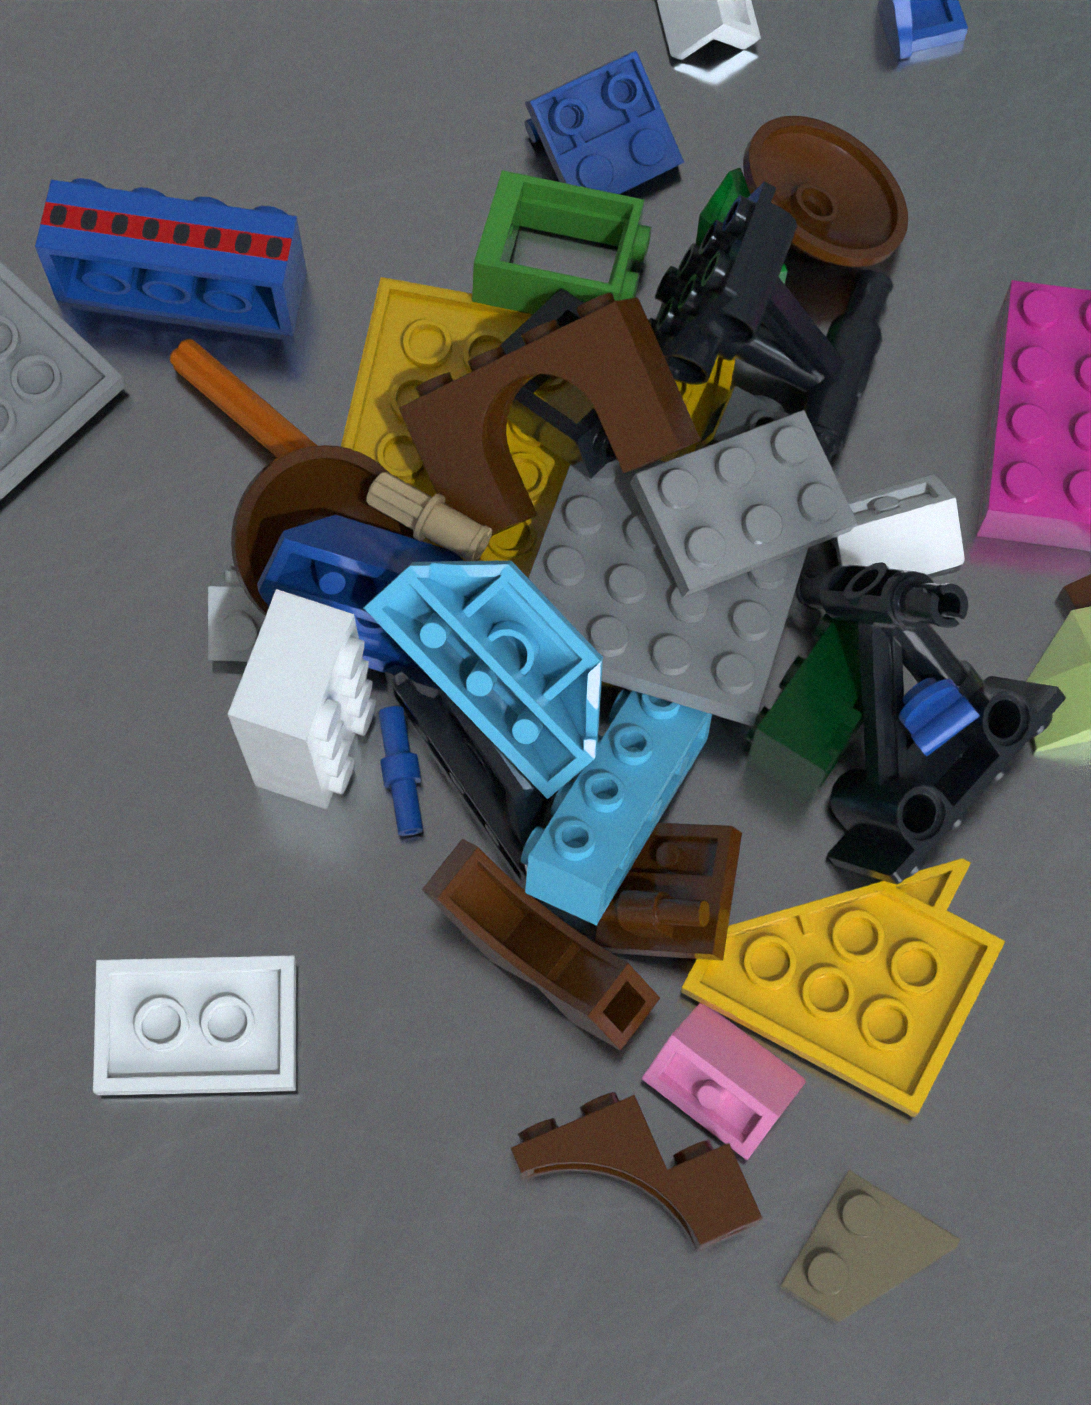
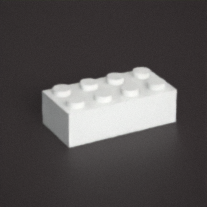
M276 589L227 714L255 786L326 810L333 792L338 794L344 793L354 766V758L348 756L349 749L355 733L364 736L368 731L376 706V699L369 698L372 690V681L368 680L366 676L369 662L363 660L362 655L365 642L359 639L354 614Z

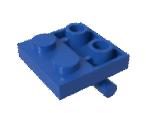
M637 51L629 52L525 102L531 117L524 121L526 131L534 143L542 141L559 182L621 194L685 163Z

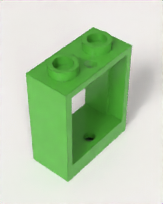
M502 170L474 260L472 302L534 314L561 288L584 303L612 292L615 301L635 298L639 273L631 272L633 262H645L652 227L641 225L644 199ZM522 226L618 246L609 283L509 263L519 227Z

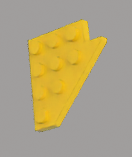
M961 858L920 870L913 876L904 879L900 884L881 881L729 925L723 961L697 959L680 992L915 1118L1005 941L947 911L971 862Z

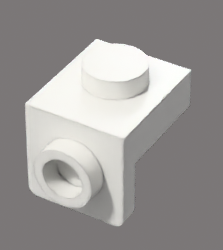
M234 565L225 567V573L216 574L208 586V660L248 662L265 619V615L255 607L246 595L239 582Z

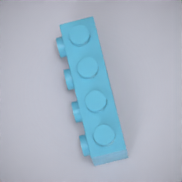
M623 689L617 696L611 709L608 730L604 736L598 734L597 755L595 759L581 771L575 782L570 780L558 790L551 808V815L553 817L545 829L537 826L525 844L521 856V863L528 865L525 893L597 926L707 741L712 714L633 690Z

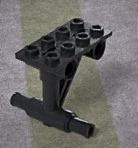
M764 181L748 198L741 195L737 197L725 221L722 223L715 220L712 223L701 246L695 243L691 244L679 268L670 266L667 269L655 294V299L662 302L656 320L650 318L648 321L662 353L666 357L672 376L677 381L692 385L704 384L710 377L717 356L727 361L735 357L804 391L805 395L799 412L805 411L830 462L831 456L839 453L846 445L849 436L848 430L857 404L867 386L873 359L883 341L878 324L894 285L892 280L883 273L874 270L859 271V274H856L854 279L855 284L844 314L832 320L825 336L779 278L797 229V223L790 213L771 203L776 187Z
M883 562L874 563L870 566L844 564L836 566L829 572L820 569H810L804 572L810 579L799 577L797 583L796 597L799 603L808 609H823L834 620L858 624L866 770L857 768L848 770L840 775L832 786L830 795L831 808L836 818L847 829V832L827 853V857L835 866L889 883L900 884L904 879L913 876L923 867L927 860L928 852L946 832L953 830L966 819L970 805L988 785L995 783L1008 772L1011 760L1030 738L1039 735L1050 725L1053 718L1052 714L1064 702L1066 696L1057 686L989 676L983 680L969 662L958 660L930 625L952 628L959 625L958 621L953 617H959L960 619L966 617L969 607L968 597L958 585L951 583L935 584L924 573L891 569ZM903 665L918 683L927 678H935L937 682L944 679H952L958 686L960 693L969 700L980 715V717L928 756L921 751L912 737L906 742V728L899 720V714L905 706L902 702L904 697Z

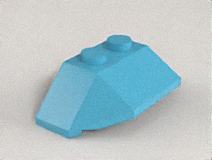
M511 560L412 562L365 605L364 609L547 799L595 759L598 744L603 656Z

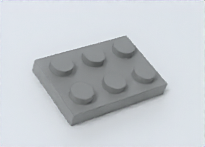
M804 410L636 473L630 481L682 597L850 532L858 524Z

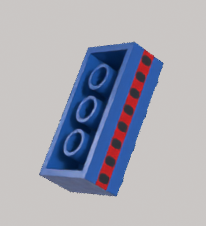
M84 178L74 179L71 182L50 181L35 248L56 301L294 336L307 273L297 216L288 215L283 210L271 206H258L253 210L227 206L224 202L211 197H196L193 200L166 197L163 193L150 188L140 187L132 191L106 188L96 181Z

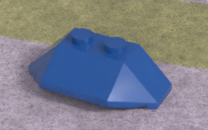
M333 515L283 531L257 586L258 592L268 607L271 604L276 589L354 614L359 639L365 642L362 656L363 660L369 662L368 668L384 673L394 665L423 670L374 620L364 607L412 562L465 560L445 548L339 515Z

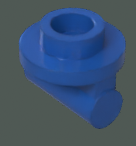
M927 678L913 686L903 697L902 702L905 706L899 714V720L912 734V739L926 756L930 755L980 717L969 700L960 693L958 686L952 679H944L937 682L935 678Z

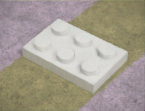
M294 956L96 960L93 1092L96 1095L296 1091V959Z

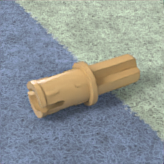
M388 472L380 473L369 488L366 499L368 505L413 530V537L418 541H423L427 538L461 556L465 561H478L488 545L492 529L475 522L446 505L445 497L439 493L431 497Z

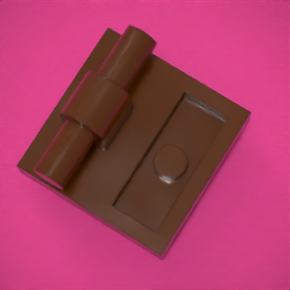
M657 823L598 922L595 943L610 953L723 961L742 832L728 825Z

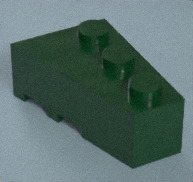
M826 613L812 635L814 639L818 640L817 644L806 659L799 655L795 658L779 684L778 688L782 689L783 692L770 709L766 706L762 708L756 717L754 727L750 726L745 736V739L752 743L747 764L810 804L863 725L858 624L834 620Z

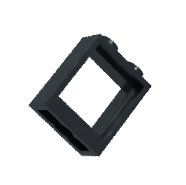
M561 288L500 346H503L507 355L525 346L521 335L541 324L557 320L560 328L580 319L576 308L584 302ZM538 374L530 379L516 394L509 409L507 419L592 479L607 463L617 459L597 412L593 408L576 424L534 394L552 376Z

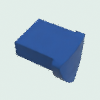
M879 0V15L889 46L897 59L911 57L913 52L965 40L968 26L959 0Z

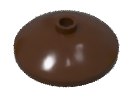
M783 116L763 124L748 142L743 157V170L750 195L764 181L776 187L771 203L790 213L796 220L797 229L791 245L799 251L829 264L864 267L884 261L903 241L908 227V211L900 186L883 161L865 144L848 132L815 118Z
M329 445L310 446L296 449L276 458L266 465L249 483L234 515L231 531V549L239 582L248 598L263 615L266 616L269 607L258 592L257 583L283 531L329 516L339 515L414 539L413 530L370 507L366 501L369 488L376 477L382 472L390 473L381 464L363 453L349 448Z

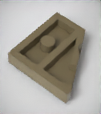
M848 1170L779 1285V1288L837 1324L956 1249L961 1239Z

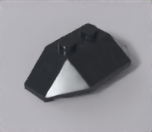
M394 665L385 671L388 691L398 706L403 707L404 714L525 889L528 865L521 863L522 852L532 831L537 826L545 829L552 819L551 808L557 792L547 799L424 670Z

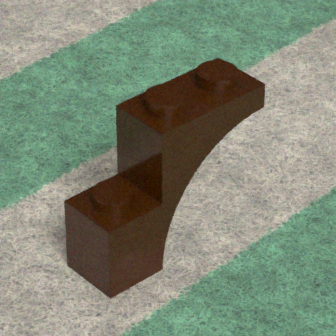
M461 839L422 889L425 895L491 962L539 988L570 1022L619 1050H622L660 1000L655 991L628 962L597 945L548 910L531 895L526 894L525 890L503 872L478 846L464 839Z
M616 1092L602 1095L579 1107L583 1117L558 1127L555 1118L539 1122L518 1133L521 1143L510 1148L511 1157L521 1181L554 1171L582 1170L614 1176L641 1188L665 1206L679 1221L689 1236L696 1252L757 1226L763 1219L730 1143L713 1149L709 1139L691 1145L675 1153L673 1158L677 1166L667 1169L635 1095L619 1101Z

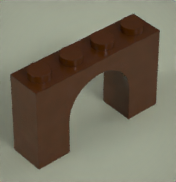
M612 292L598 296L578 306L576 310L580 319L560 328L557 320L541 324L521 335L525 346L507 355L503 346L494 348L469 360L468 364L472 372L454 381L450 372L415 387L419 398L399 407V410L436 494L439 493L445 497L446 505L475 522L490 527L492 529L491 537L538 516L510 453L506 434L507 417L516 394L530 379L538 374L560 377L575 385L585 394L597 412L623 474L649 465L701 441L638 297L615 301Z

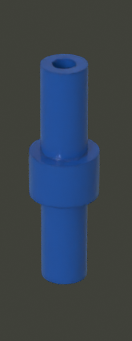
M386 707L378 711L385 757L380 760L383 784L385 788L391 789L398 835H414L423 831L416 784L422 781L418 755L410 751L403 707Z

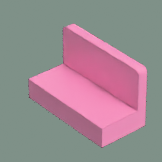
M699 1003L671 1034L641 1078L725 1144L730 1143L731 1148L746 1160L750 1158L806 1083L804 1077L720 1013L702 1003Z

